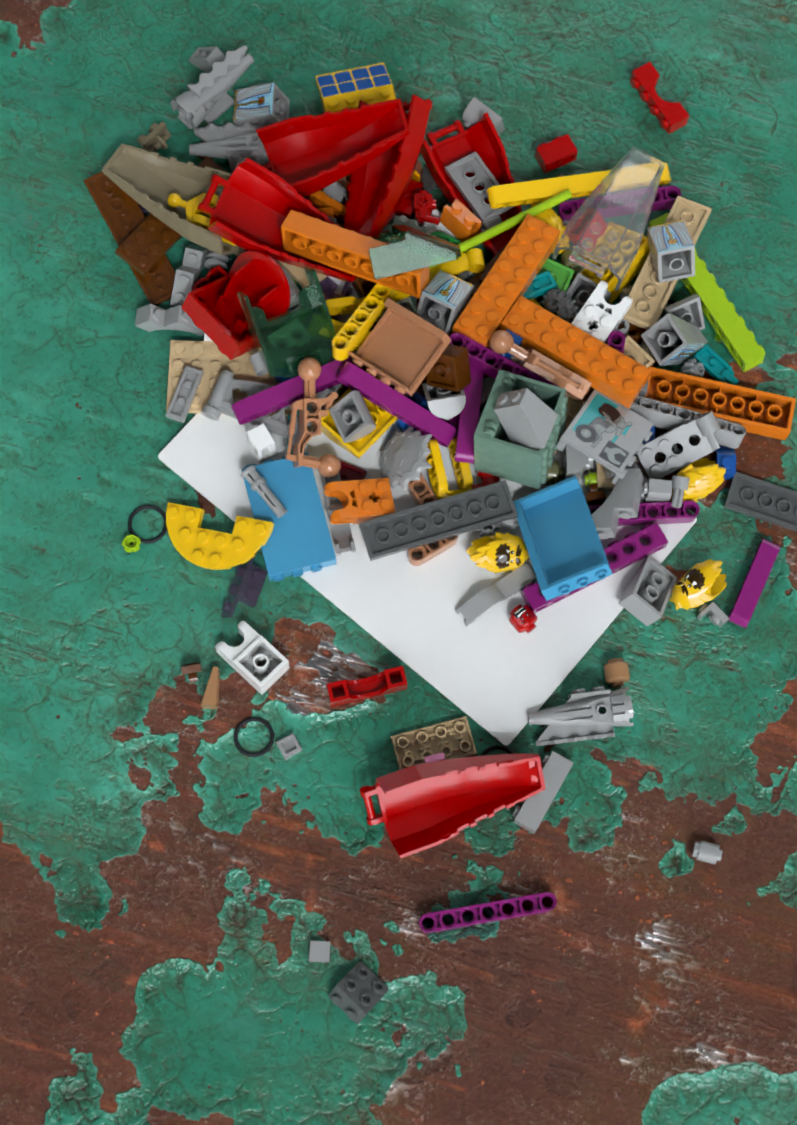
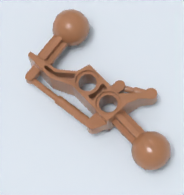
M498 330L491 335L490 347L495 353H509L513 355L521 366L556 386L566 389L569 397L573 400L582 401L590 395L591 382L531 348L524 349L515 344L512 335L508 331Z
M304 358L300 361L297 369L298 375L304 380V399L290 404L292 411L285 459L293 461L294 468L301 466L314 468L322 476L332 478L341 469L339 459L332 454H325L320 458L304 455V449L313 436L321 435V417L328 415L327 411L333 401L338 398V394L332 392L325 398L315 399V380L321 374V365L314 358ZM308 403L313 406L312 413L307 410ZM297 410H299V434L293 445V455H291ZM308 422L313 425L312 432L307 429Z

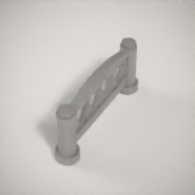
M224 370L218 378L207 405L203 406L201 414L215 421L219 420L221 413L236 419L231 408L234 404L232 394L234 389L247 392L245 397L247 398L273 386L250 380L234 379L232 372ZM311 404L307 406L308 412H313ZM290 405L282 408L270 418L269 414L248 422V424L261 425L264 423L268 431L289 439L290 423L286 424L284 411L290 408ZM299 416L296 418L295 432L292 440V450L295 440L299 434ZM308 422L307 429L312 432L313 425ZM308 444L305 445L304 453L307 451Z

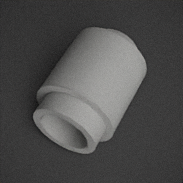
M337 181L323 188V192L328 197L343 205L349 199L348 191Z
M702 840L700 842L695 841L692 857L699 861L716 864V861H721L723 850L719 849L720 845Z

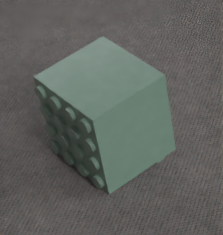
M499 369L474 434L475 470L540 490L542 483L545 484L547 481L548 468H551L553 465L554 451H558L556 446L560 441V435H563L566 429L565 422L568 409L566 389ZM528 388L558 414L545 448L533 450L511 443L494 411L497 398L501 393Z

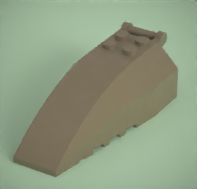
M121 144L102 168V172L125 193L189 241L220 255L234 253L239 256L249 251L223 242L221 236L188 222L185 208L180 206L174 208L167 203L168 196L172 193L179 194L182 200L189 201L202 193H207L213 175H218L227 181L231 175L230 173L206 166L205 168L194 166L192 162L183 163L173 157H170V159L161 157L159 153L148 152L126 144ZM218 185L214 194L219 196L223 187ZM200 212L199 214L210 218V215H208L207 213Z

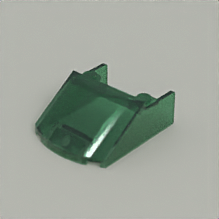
M391 225L392 233L384 231L380 232L379 236L373 237L375 240L387 242L386 245L368 249L375 279L454 261L462 256L459 245L406 225Z
M308 266L304 269L309 286L302 288L299 292L298 298L301 305L299 308L266 319L265 313L261 308L251 307L249 298L245 293L241 291L237 293L248 323V329L270 376L297 377L299 376L297 371L298 365L304 358H314L323 366L333 357L332 340L336 336V332L316 270Z

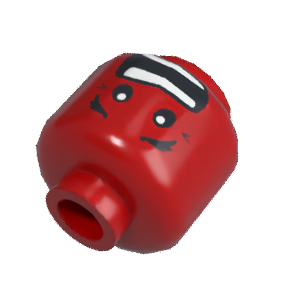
M520 604L509 613V622L518 633L525 631L530 633L537 627L535 623L538 618L528 605L522 606Z

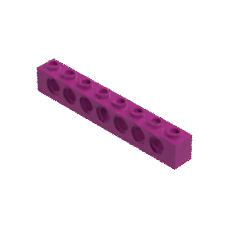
M649 523L643 526L641 531L637 533L630 532L624 536L625 539L609 543L604 551L606 556L611 555L615 558L614 562L608 561L614 574L646 558L648 555L664 549L668 544V540L658 523L653 525ZM639 539H646L648 545L641 544ZM623 547H629L632 553H625ZM600 580L548 601L539 594V584L531 582L523 587L524 590L521 596L526 605L534 613H537Z

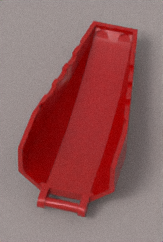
M412 95L410 103L401 101L404 112H406L405 116L410 133L392 148L350 173L351 180L347 186V190L350 192L349 201H346L344 229L353 230L358 234L375 239L396 213L408 190L417 165L429 112L432 108L430 99H421L416 95ZM359 100L358 108H361V105H367L368 103L364 102L363 100Z
M401 99L378 102L373 105H361V108H344L343 111L331 113L328 111L322 115L313 116L311 114L289 118L256 130V133L264 145L270 162L261 166L280 176L296 189L298 194L305 197L335 183L380 156L410 133Z
M484 113L480 122L466 131L460 120H456L445 128L426 134V138L431 146L428 145L426 140H423L420 153L435 183L451 205L454 200L458 199L473 213L469 204L446 174L445 167L474 152H477L500 185L515 183L511 176L503 143L488 113ZM453 131L458 132L457 135L452 136L439 143L436 140ZM467 172L465 175L473 177L474 173ZM478 185L475 189L481 191L484 187ZM486 199L484 202L489 204V200ZM521 205L514 206L500 214L502 222L521 213ZM521 223L482 244L495 257L509 243Z
M245 158L238 163L227 181L218 175L212 176L209 189L202 203H199L197 207L199 211L210 215L208 224L210 231L246 250H258L268 254L275 260L348 282L354 281L355 275L283 249L281 225L291 210L301 212L313 218H319L330 224L335 223L324 212H320L308 199L306 200L298 194L297 190L280 176L249 158ZM218 185H220L223 189L214 208H211L209 204Z
M530 753L464 757L413 765L376 778L373 786H363L360 788V795L363 797L366 807L367 824L376 825L383 822L392 846L398 856L403 858L437 846L458 835L459 831L468 826L472 828L477 825L476 822L486 817L491 818L495 816L494 813L505 807L509 809L516 803L522 802L546 788L540 756ZM373 795H377L380 808L379 814H375L371 798Z

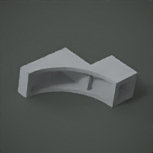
M193 244L185 247L182 266L176 269L170 305H183L204 267V261L208 253L207 248Z
M148 304L137 309L135 326L145 331L180 330L199 336L204 335L203 330L195 326L192 319L181 308V305L164 310L153 304Z

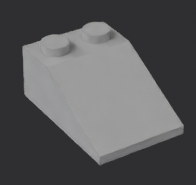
M648 555L624 589L619 604L643 624L649 626L662 617L677 577L652 556Z

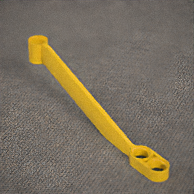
M479 248L470 249L466 253H461L431 268L430 282L440 270L453 276L465 271H470L471 273L483 271L485 264L482 250ZM399 291L392 301L397 302L411 295ZM366 296L361 299L343 297L326 300L323 302L324 314L334 316L354 313Z

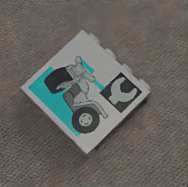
M594 389L562 435L556 448L563 452L567 444L616 473L612 483L616 484L619 478L623 480L628 472V469H626L627 465L631 467L636 460L635 453L640 454L645 446L642 442H648L653 434L650 430L654 424Z

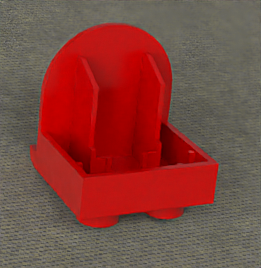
M250 250L237 257L227 276L189 292L181 308L192 319L195 326L202 329L217 345L218 350L230 360H233L267 343L266 337L280 330L278 327L290 306V288L282 268L272 257L258 250Z

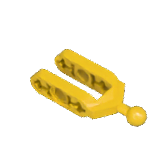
M172 193L168 196L167 203L169 206L174 208L180 206L186 209L188 222L210 231L208 229L209 218L199 215L201 211L197 209L206 193H202L189 201L182 200L177 193ZM214 194L209 204L211 208H214L219 197L218 195ZM221 237L223 242L237 246L234 243Z
M457 437L452 439L448 449L459 490L448 491V483L438 441L430 439L427 445L430 454L426 460L432 466L431 469H428L432 490L439 500L472 490L473 479L469 463L455 462Z

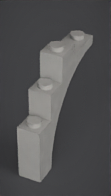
M627 468L628 472L623 480L618 479L610 496L592 514L600 539L616 537L619 518H638L644 477L640 468Z

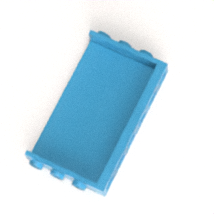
M285 456L276 461L272 459L266 460L263 464L259 465L249 464L241 469L243 472L249 466L254 465L258 474L266 479L268 488L287 510L284 516L277 518L259 493L253 491L249 482L244 478L254 519L274 523L268 541L261 547L269 581L278 582L284 580L287 576L298 577L303 575V572H318L324 567L336 565V556L313 469L305 466L294 468L293 461L286 460Z
M576 476L513 501L532 566L546 601L568 594L570 591L585 587L590 583L605 579L613 574Z

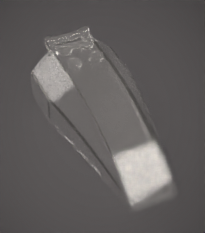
M632 147L572 216L555 247L552 259H556L560 250H573L568 262L576 263L596 273V276L600 278L603 277L606 269L609 268L618 278L615 290L618 291L639 250L665 163ZM578 254H581V255H583V256H585V257H587V258H589V259H591V260H593V261H595V262L601 264V267L598 266V265H596V264H594V263H592V262H590V261H588V260H586V259H584V258H582V257H580V256H578Z

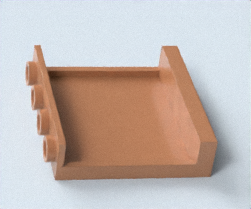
M387 298L384 303L387 308L384 315L356 354L352 352L348 354L353 358L352 363L359 368L364 366L370 375L374 377L378 375L383 383L388 386L390 384L394 385V389L402 395L407 393L412 396L449 345L451 338L443 330Z

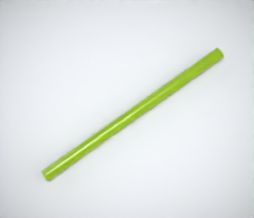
M567 189L430 258V269L522 223L527 214L534 217L572 198L571 192Z

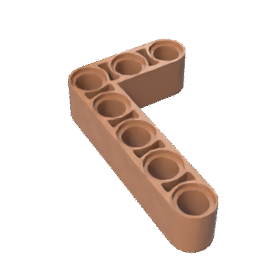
M421 473L419 481H410L408 483L407 491L417 506L438 500ZM422 487L424 491L419 493L414 488ZM458 535L454 536L453 539L446 538L433 542L438 545L436 549H431L428 544L409 549V563L413 566H420L453 547L457 543ZM414 552H419L422 555V557L416 559L412 556V554Z

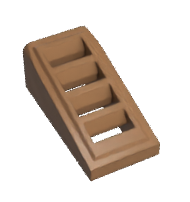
M213 666L201 701L202 709L218 708L220 681L218 667Z

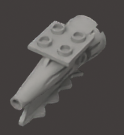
M244 45L236 51H227L226 60L214 62L213 71L201 73L199 82L196 85H187L190 91H186L170 101L172 110L178 111L179 115L177 117L186 127L195 130L203 120L211 124L234 104V99L227 92L254 62L250 54L247 53L245 55L248 50L247 46Z
M265 121L259 125L245 122L241 126L227 123L223 127H218L211 123L206 127L197 128L194 130V134L204 142L190 144V156L228 159L231 174L238 163L245 158H249L259 165L270 163L264 145L256 133L257 129L265 127Z
M605 686L592 687L591 692H585V689L572 690V694H567L569 699L565 704L528 713L529 725H548L535 742L536 746L615 737L613 726H633L634 722H630V718H633L631 696H626L625 692L629 691V688L624 687L610 691V689L605 690ZM600 707L603 708V712L601 714L598 711Z

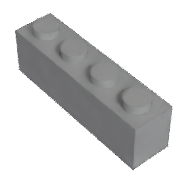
M554 751L550 756L546 754L541 763L544 766L542 771L546 789L526 799L522 807L518 805L512 815L516 817L513 823L532 834L539 827L573 765L572 761Z

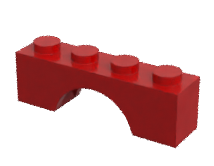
M648 62L632 71L630 83L639 92L641 100L649 106L651 114L657 117L662 129L670 134L687 124L689 114L680 102H667L658 96L655 86L658 83L660 74L652 63Z
M403 666L383 670L381 673L358 680L345 679L328 683L326 686L332 708L406 690L408 683Z

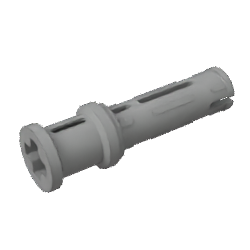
M254 465L249 466L241 473V477L249 482L253 491L259 493L277 518H281L287 513V510L268 488L266 479L262 478L255 470L256 467Z

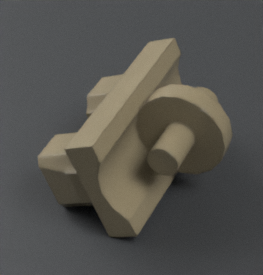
M164 122L160 124L153 123L149 129L150 133L147 136L141 135L137 139L142 149L148 152H155L159 148L163 150L168 148L166 141L171 137V134Z

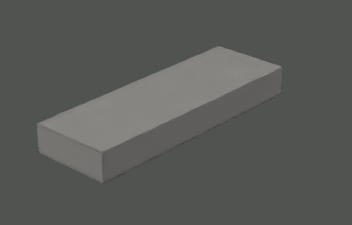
M185 366L167 410L166 418L181 423L185 422L204 371Z

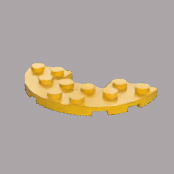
M167 503L166 525L172 544L186 560L210 570L231 569V567L244 564L252 559L255 553L266 544L274 527L272 522L236 516L232 534L201 528L205 510Z

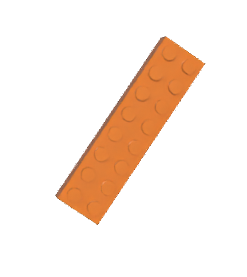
M293 210L289 212L281 225L283 249L290 253L419 299L422 291L430 282V258L412 253L404 248L395 247L387 242L375 240L370 236L358 234L353 230H347L336 224H330L319 218H313Z
M527 214L454 324L452 334L461 333L489 348L491 335L500 330L501 323L518 298L525 294L559 241L560 230Z
M523 296L518 298L500 326V330L506 331L508 329L523 338L521 344L523 348L534 349L591 382L590 387L628 409L649 379L651 369Z
M649 366L651 373L648 379V392L644 397L703 414L712 411L717 418L744 426L748 433L784 441L790 434L796 398Z

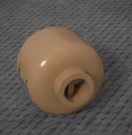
M622 658L609 659L608 663L604 665L605 682L612 684L613 688L624 687V683L630 680L629 665Z

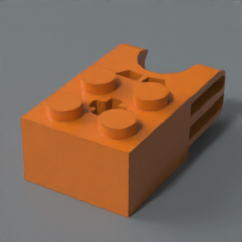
M389 478L330 482L323 487L324 494L327 497L338 498L343 504V509L335 510L329 516L331 524H359L396 513Z

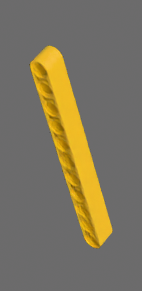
M658 163L497 185L488 188L486 191L490 208L497 209L540 203L567 189L571 192L572 198L661 186L670 183L671 177L668 164Z

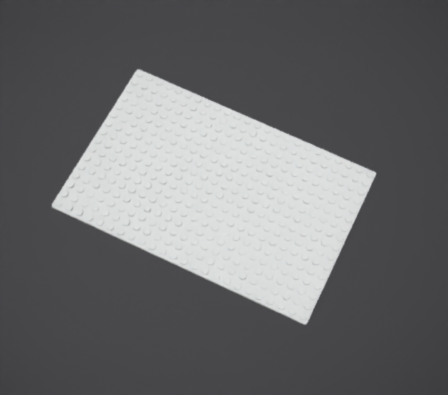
M328 276L319 283L278 328L281 329L296 320L297 312L301 308H310L313 314L346 323L353 313L328 316L324 314L323 302L343 297L360 298L350 282H344ZM410 296V299L412 300L416 308H418L420 300L414 296ZM377 321L375 322V324L371 327V329H370L369 331H372V330L374 329V327H375L376 324H377ZM303 325V327L306 329V331H307L309 325H306V326ZM295 335L293 338L300 339L302 336ZM310 335L311 343L309 345H319L320 349H326V347L330 349L332 347V342ZM492 377L483 378L481 405L489 398L495 379ZM326 389L319 392L318 399L325 398L331 391ZM424 391L418 392L419 394L425 396ZM197 413L159 453V460L232 521L235 522L236 516L254 519L244 478L241 477V469L245 468V466L249 464H263V462L259 463L248 443L247 432L254 425L248 423L239 425L237 419L221 414L219 420L215 421ZM393 423L359 459L331 441L322 432L321 435L313 436L308 441L306 453L317 458L325 454L335 455L340 461L367 471L365 479H379L382 472L380 466L382 455L380 451L384 450L387 441L391 440L395 431L399 429ZM269 431L275 442L276 455L268 460H280L287 455V438ZM439 444L448 483V491L459 490L449 449ZM559 450L553 457L554 461H558L560 468H562V451ZM595 460L590 464V472H596ZM469 463L473 485L482 484L481 477L477 476L478 471L475 470L474 464ZM312 468L336 556V565L324 567L318 572H303L304 574L300 577L504 746L510 745L529 722L528 713L537 712L624 609L619 604L624 589L645 560L644 558L535 613L538 618L535 623L537 627L530 633L526 631L518 633L509 622V613L520 604L522 606L526 605L521 596L524 589L506 601L492 606L480 615L476 621L466 627L464 623L467 620L461 612L457 614L456 609L485 587L498 582L512 572V570L494 574V572L486 570L487 568L476 566V562L470 559V555L467 554L466 550L473 545L471 544L472 541L479 539L480 531L473 530L458 535L457 543L453 547L420 566H413L408 560L409 550L370 561L359 524L349 523L356 552H343L337 556L321 474L317 469ZM424 469L421 475L432 490L428 469ZM585 470L582 478L578 481L584 496L586 493H589V486H585V474H588L589 470ZM506 480L509 491L513 492V501L550 486L542 484L539 490ZM400 485L391 488L395 512L417 506L409 492L404 491ZM422 487L414 488L419 493L424 491ZM598 489V491H605L607 499L613 489ZM685 509V511H686L687 514L693 515L692 513H690L688 510ZM666 510L668 515L675 516L672 510ZM647 511L649 516H656L655 512ZM517 518L495 524L500 526L499 530H494L495 532L517 535L524 541ZM697 518L691 523L658 524L667 538L668 544L664 549L650 556L661 564L696 523ZM645 525L617 526L615 538L600 539L603 548H607V545L615 540L619 542L625 539L624 536L630 532L637 533L641 531V528ZM488 526L487 528L484 527V529H485V530L491 529V527H490V526ZM639 539L641 544L648 545L646 539ZM436 543L428 544L431 549L438 547ZM623 547L625 553H632L629 547ZM414 552L412 554V556L416 559L422 557V555L419 552ZM529 556V559L526 560L524 563L527 562V564L534 572L532 562ZM606 556L608 561H615V558L613 556Z

